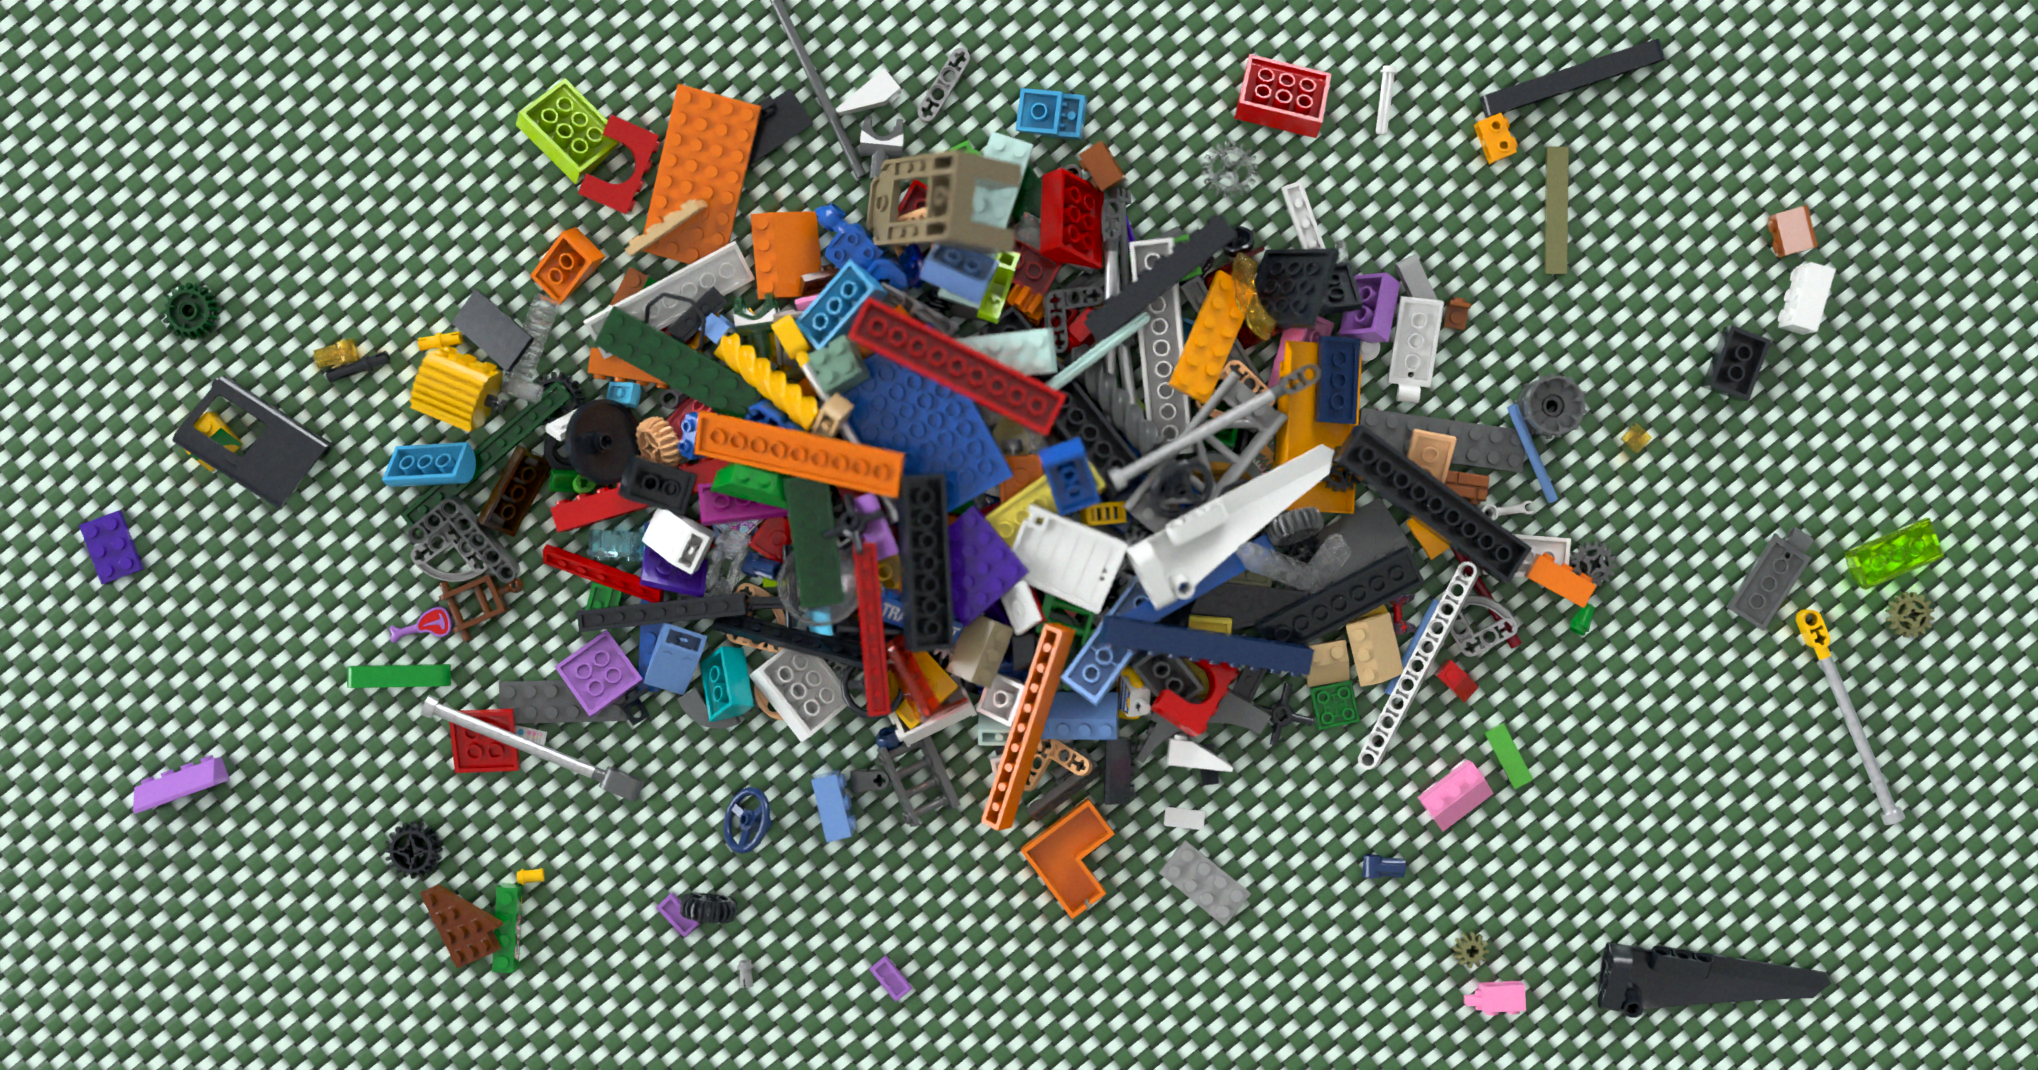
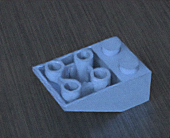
M663 623L643 683L684 695L702 655L707 636Z

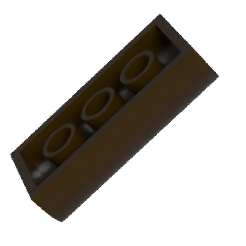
M517 445L477 521L484 526L514 537L552 468L545 457L528 448Z

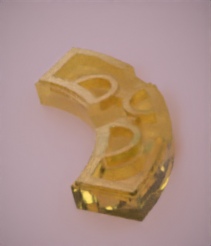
M1238 253L1234 261L1232 275L1236 292L1234 293L1238 309L1242 311L1248 321L1246 322L1247 325L1257 336L1267 341L1270 339L1276 321L1266 313L1256 293L1255 272L1258 263L1243 253Z

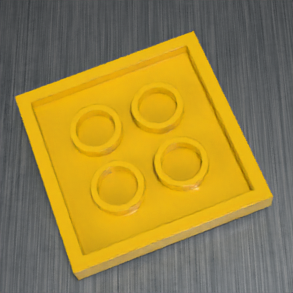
M905 650L895 660L900 663L906 673L908 687L905 699L895 713L912 730L959 689V686L926 651L910 652ZM892 667L887 673L890 704L896 698L899 689L898 676Z

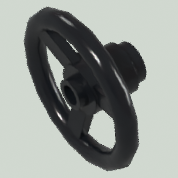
M1195 460L1180 461L1169 465L1158 474L1151 485L1149 493L1151 508L1158 516L1166 519H1177L1205 505L1211 496L1214 486L1211 471L1205 464ZM1193 469L1199 471L1204 476L1205 487L1200 497L1191 491L1192 487L1188 481ZM1164 482L1167 490L1158 495L1159 489ZM1172 497L1175 499L1186 498L1193 503L1191 506L1179 511H1169L1160 505Z
M886 654L887 673L892 667L899 681L897 696L890 704L891 713H893L904 701L908 686L906 673L900 663ZM848 665L844 670L840 684L842 698L847 707L859 717L871 720L885 718L890 715L869 717L868 711L862 709L854 702L849 689H862L866 693L865 677L863 675L860 680H850L857 667Z

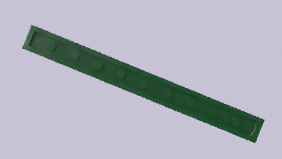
M556 381L474 451L476 468L473 478L468 483L435 485L401 514L410 528L450 495L458 496L570 401L573 398L560 381Z

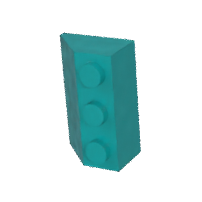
M721 646L700 663L709 722L740 716L754 707L744 648Z

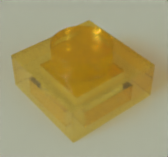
M1634 423L1620 439L1633 452L1638 453L1652 437L1637 423Z

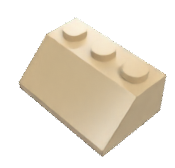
M1390 612L1356 618L1346 624L1360 687L1382 683L1403 673L1404 669Z

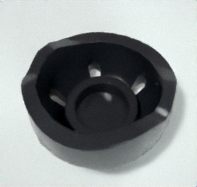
M1237 226L1233 229L1238 236L1222 248L1224 253L1232 258L1245 257L1253 250L1255 245L1253 232L1243 226Z

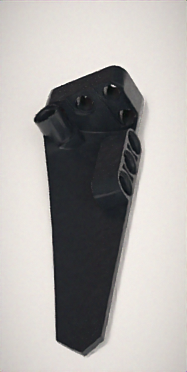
M1607 942L1600 967L1597 1003L1600 1009L1621 1010L1628 1017L1636 1018L1646 1009L1722 1002L1814 998L1819 992L1829 986L1831 982L1823 971L1656 945L1649 949Z

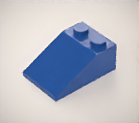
M1080 437L1038 451L1059 516L1101 503Z

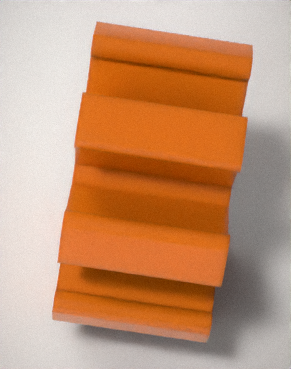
M1015 284L1006 298L1004 307L1009 309L1014 305L1028 323H1032L1035 327L1039 325L1044 317L1043 296L1039 293L1036 295L1032 294L1031 288L1028 286L1021 288L1019 284Z

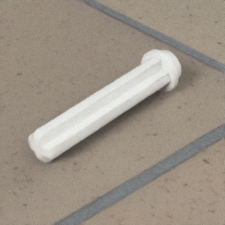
M1383 66V69L1380 70L1383 77L1376 124V134L1380 135L1387 134L1394 75L1397 74L1396 67Z

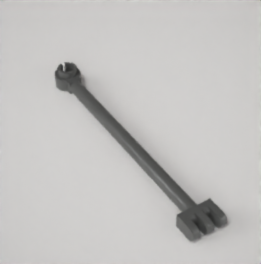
M1112 187L1110 190L1111 199L1118 200L1123 208L1122 234L1119 238L1123 286L1130 281L1126 205L1131 204V192L1126 189ZM1138 331L1124 340L1122 344L1124 346L1135 345L1139 341Z

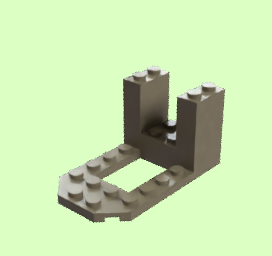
M961 150L884 160L880 167L882 172L879 177L875 176L870 184L866 220L867 229L873 233L874 237L872 240L876 246L934 243L983 254L1012 252L1014 230L972 221L976 186L992 190L1020 187L1022 165ZM929 178L925 219L896 222L899 215L898 203L901 196V182Z

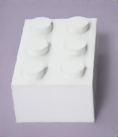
M1812 262L1793 269L1790 276L1792 283L1784 296V301L1786 302L1784 310L1782 309L1778 316V322H1780L1778 328L1801 335L1818 331L1836 269Z

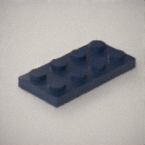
M1319 336L1317 367L1320 369L1321 376L1316 386L1315 422L1356 424L1360 339Z

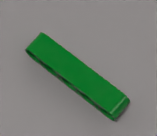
M451 664L347 666V688L451 686Z

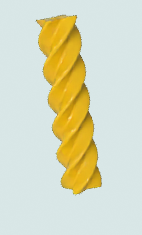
M737 333L730 336L723 335L720 345L714 354L720 360L726 362L734 372L742 375L748 384L756 387L764 397L772 400L775 406L787 413L795 423L803 426L806 431L813 428L821 410L817 407L816 399L812 396H802L801 387L795 383H787L783 371H772L770 361L767 358H756L754 347L751 345H741Z

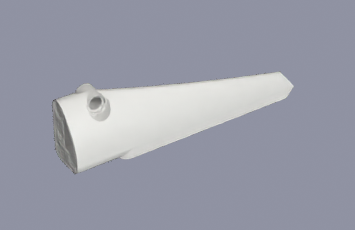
M1320 445L1171 521L1165 526L1166 529L1127 548V556L1154 607L1158 610L1178 598L1186 599L1192 596L1196 584L1255 533L1330 473L1334 450ZM1185 582V587L1178 590L1180 584Z

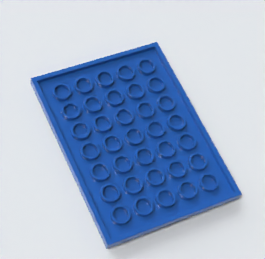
M931 322L926 324V326L935 330ZM877 353L864 360L871 378L840 395L854 405L847 421L862 445L905 454L902 475L945 474L947 513L1014 476L1012 469L974 401Z

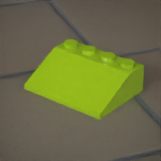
M566 78L521 110L516 121V126L575 184L584 179L586 173L590 174L620 144L602 136L608 120Z

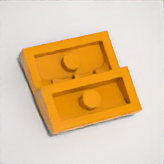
M1412 518L1406 522L1414 538L1419 541L1429 559H1434L1450 548L1449 545Z

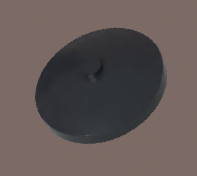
M597 399L584 403L573 413L566 428L565 446L572 466L584 479L600 485L618 483L622 480L630 453L641 456V451L638 449L639 445L636 442L638 439L636 432L639 424L630 410L617 401Z

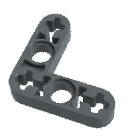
M1098 286L1050 290L1044 294L1042 302L1045 329L1053 328V331H1061V334H1053L1054 342L1061 340V344L1058 347L1055 346V352H1064L1068 347L1065 309L1100 304L1104 298L1101 288ZM1071 292H1075L1078 296L1075 304L1070 303L1068 299ZM1092 292L1097 294V297L1093 299L1084 298L1083 295L1092 294ZM1056 297L1057 302H1054V304L1050 303L1049 300ZM1059 309V312L1050 313V310ZM1055 315L1060 319V324L1056 328L1051 325V318Z

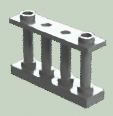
M930 735L911 744L910 747L903 744L891 751H887L886 747L876 749L878 752V762L881 766H884L904 811L902 813L903 819L910 827L919 826L918 817L941 806L947 807V809H954L961 805ZM917 747L921 748L924 755L921 760L896 771L891 759ZM924 767L930 768L932 773L930 779L910 789H904L901 778ZM933 786L938 787L941 794L938 799L913 810L909 798Z

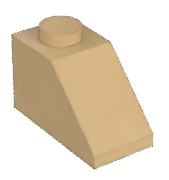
M836 393L821 408L811 434L834 439L849 418L854 405Z

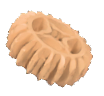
M658 416L650 417L639 423L636 437L638 438L636 442L639 445L638 449L641 451V456L678 467L681 463L682 455H680L678 448L680 440L677 438V433L673 431V426H669L668 421Z

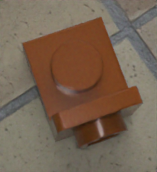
M1456 297L1448 301L1442 327L1464 331L1468 309L1471 308V304L1466 303V299Z

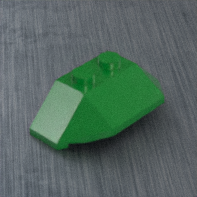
M730 462L717 471L711 491L787 509L783 479L793 477L785 473Z

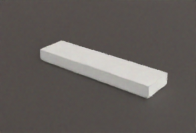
M1302 180L1281 187L1301 248L1325 249Z

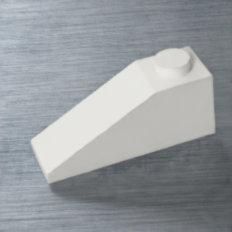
M884 68L835 110L839 116L885 106L889 102L893 104L900 98L902 91L900 86Z

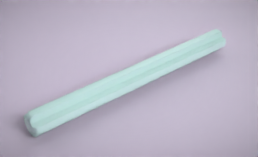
M1145 311L1140 312L1045 383V385L1059 390L1150 322L1149 315Z

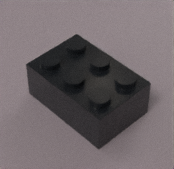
M1733 325L1724 327L1701 387L1740 402L1748 401L1772 340Z

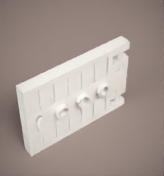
M1031 503L1027 511L1030 512L1028 518H1024L1011 549L1030 571L1020 581L1026 580V583L1099 614L1126 552L1128 543ZM1038 516L1044 518L1042 524L1036 522Z

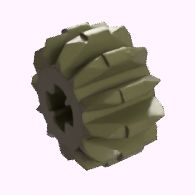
M1470 931L1468 937L1465 933H1461L1462 940L1455 938L1459 945L1452 946V949L1456 951L1453 955L1454 958L1460 959L1459 964L1462 966L1467 964L1468 968H1472L1474 962L1477 967H1480L1479 960L1481 959L1484 962L1487 960L1483 954H1489V950L1485 948L1488 942L1482 940L1483 936L1480 934L1475 936L1473 931ZM1471 946H1473L1475 950H1471L1469 954L1467 949H1471Z

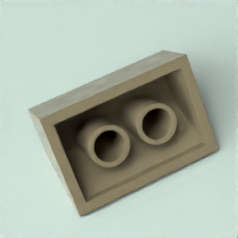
M980 615L967 627H963L946 671L991 689L1014 628Z

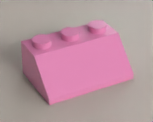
M1466 760L1417 798L1444 832L1494 793L1473 762Z

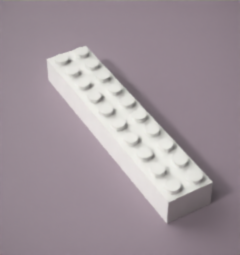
M1174 238L1129 242L1133 283L1138 280L1137 275L1145 268L1150 270L1156 266L1154 264L1155 260L1162 255L1167 257L1173 252L1171 248L1175 245ZM1179 282L1142 310L1149 315L1150 322L1138 330L1147 420L1155 423L1159 436L1167 438L1159 448L1176 440L1192 421L1190 396L1168 385L1185 346ZM1195 444L1179 454L1195 452Z

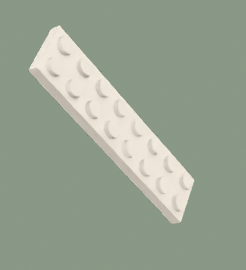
M733 241L613 306L644 321L646 305L661 293L691 298L696 302L712 286L724 296L755 278L737 243ZM663 297L650 307L649 325L660 330L677 320L692 304ZM613 306L583 321L594 341ZM598 347L604 359L613 355Z

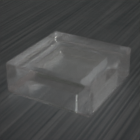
M1339 240L1335 243V249L1340 252L1337 264L1348 261L1346 241Z

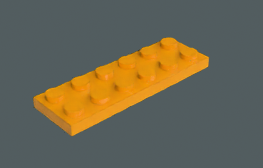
M1221 270L1216 272L1169 381V386L1203 404L1207 403L1256 289Z

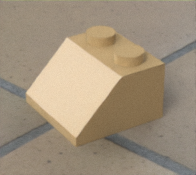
M1345 639L1305 645L1314 650L1310 673L1306 675L1307 687L1350 680L1349 657Z

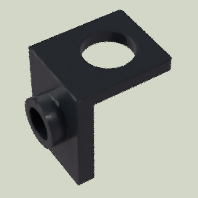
M648 687L641 692H638L636 689L626 695L628 699L620 704L632 726L650 716L640 700L641 696L650 691ZM636 706L640 709L641 716L639 718L631 714L632 707Z

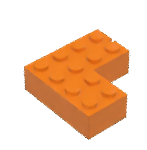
M1089 797L1021 847L1023 855L1071 919L1087 909L1086 899L1092 905L1106 894L1105 888L1082 858L1112 837L1114 830Z

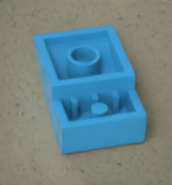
M1021 88L1016 131L1082 141L1088 99L1085 95L1065 94L1061 91Z

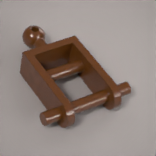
M488 574L451 590L448 582L444 581L439 583L443 592L439 599L440 601H447L457 625L453 628L454 634L460 632L463 641L466 642L472 639L468 628L509 611L503 595L510 592L519 593L523 589V582L515 577L513 581L499 588L494 574ZM484 583H487L498 608L492 611L481 586ZM473 589L484 615L465 623L454 596Z

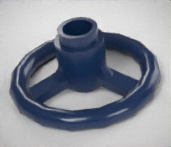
M755 787L742 789L732 798L727 807L723 832L726 843L734 852L740 854L751 852L760 845L764 836L771 828L772 822L768 798L761 789ZM750 795L757 797L760 801V805L754 811L745 810L739 803ZM734 813L740 818L739 823L743 830L739 844L734 840L732 834ZM756 833L755 837L748 843L750 834Z

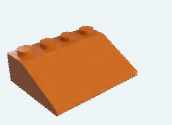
M815 211L751 214L758 299L763 302L819 295L821 292L802 296L799 291L801 275L818 272L819 266H822L817 214Z

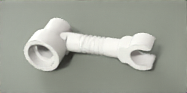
M1523 501L1519 505L1501 508L1489 504L1480 509L1483 513L1487 510L1488 516L1493 520H1496L1501 515L1516 513L1527 515L1534 512L1525 510V505L1532 503V501Z

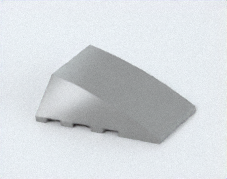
M884 282L881 284L888 294L880 303L892 309L901 304L912 319L924 325L931 322L936 331L952 339L960 329L959 324L944 317L921 301Z

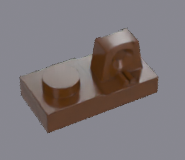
M829 264L819 266L818 272L801 275L799 285L801 295L804 296L823 291L840 269H834Z

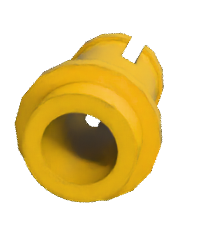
M543 868L525 871L521 869V871H517V883L522 884V886L525 883L544 882Z

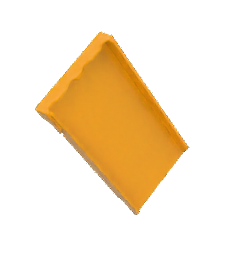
M1285 340L1284 361H1280L1279 380L1304 365L1314 364L1318 366L1319 343ZM1360 354L1356 424L1315 422L1317 382L1295 394L1284 395L1278 398L1277 411L1284 413L1288 418L1276 432L1275 464L1281 466L1320 445L1334 450L1336 446L1343 444L1354 426L1358 425L1362 363ZM1308 368L1304 372L1307 380L1313 378V372ZM1299 380L1288 381L1287 389L1291 388L1293 384L1298 383ZM1339 467L1338 471L1341 472L1343 469ZM1319 481L1285 510L1292 511L1293 509L1296 510L1308 506L1317 508L1319 512L1354 514L1355 484H1353V490L1347 488L1346 492H1340V489L1338 492H1333L1332 487L1325 488L1326 481Z

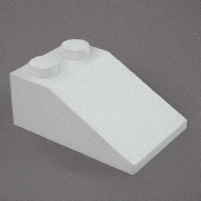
M1177 732L1173 736L1168 737L1166 753L1168 765L1232 772L1233 767L1229 762L1188 737L1186 733Z

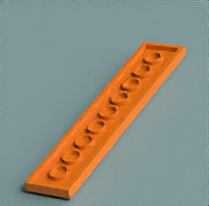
M706 411L698 412L694 454L895 498L900 495V482L905 458L903 453Z

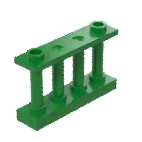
M1046 592L1042 611L1047 621L1038 624L1035 632L1042 633L1045 623H1060L1076 630L1074 635L1081 636V645L1085 646L1086 641L1093 635L1094 629L1090 627L1095 612L1058 599L1057 596ZM1057 607L1088 616L1085 629L1053 620V617L1049 616L1051 608L1055 609Z

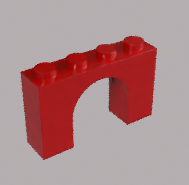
M611 114L602 136L626 146L631 151L635 161L633 174L626 182L611 184L586 173L577 194L625 215L627 211L632 212L636 203V200L633 199L636 191H641L644 183L641 180L644 172L648 173L652 164L649 158L652 152L656 154L660 141H657L659 135Z
M1201 659L1200 662L1191 661L1200 667L1208 678L1209 690L1205 699L1199 704H1192L1169 689L1160 691L1150 709L1191 737L1202 735L1208 727L1207 721L1210 716L1213 717L1219 708L1217 706L1218 702L1227 695L1229 683L1238 676V668L1231 667L1226 662H1221V665L1211 664L1206 659Z

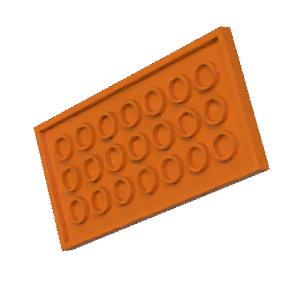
M682 84L677 85L643 234L646 235L647 232L645 230L655 223L665 222L663 218L669 213L677 210L681 211L682 208L680 206L690 199H704L708 207L643 250V252L692 264L730 243L762 106Z

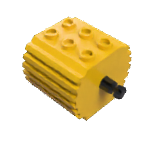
M450 346L431 351L423 359V363L415 377L416 380L413 383L410 408L468 432L483 426L487 417L491 414V410L496 406L499 412L505 411L507 401L502 400L499 402L497 396L501 389L500 385H502L504 374L501 370L496 369V365L489 362H479L475 356L470 354L462 355L457 353V349Z

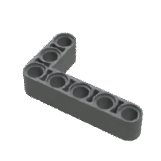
M450 495L408 530L409 540L415 544H421L449 522L499 580L505 583L511 582L520 571L518 562L491 531L477 521V515L457 495ZM452 502L455 504L456 510H450L447 503ZM436 515L439 517L440 523L433 522L431 516ZM462 518L469 520L470 527L463 525ZM416 528L422 529L424 536H419L416 533ZM476 535L483 536L485 542H478ZM490 551L497 552L499 558L495 559L491 557ZM504 567L511 568L513 574L509 575L505 573Z

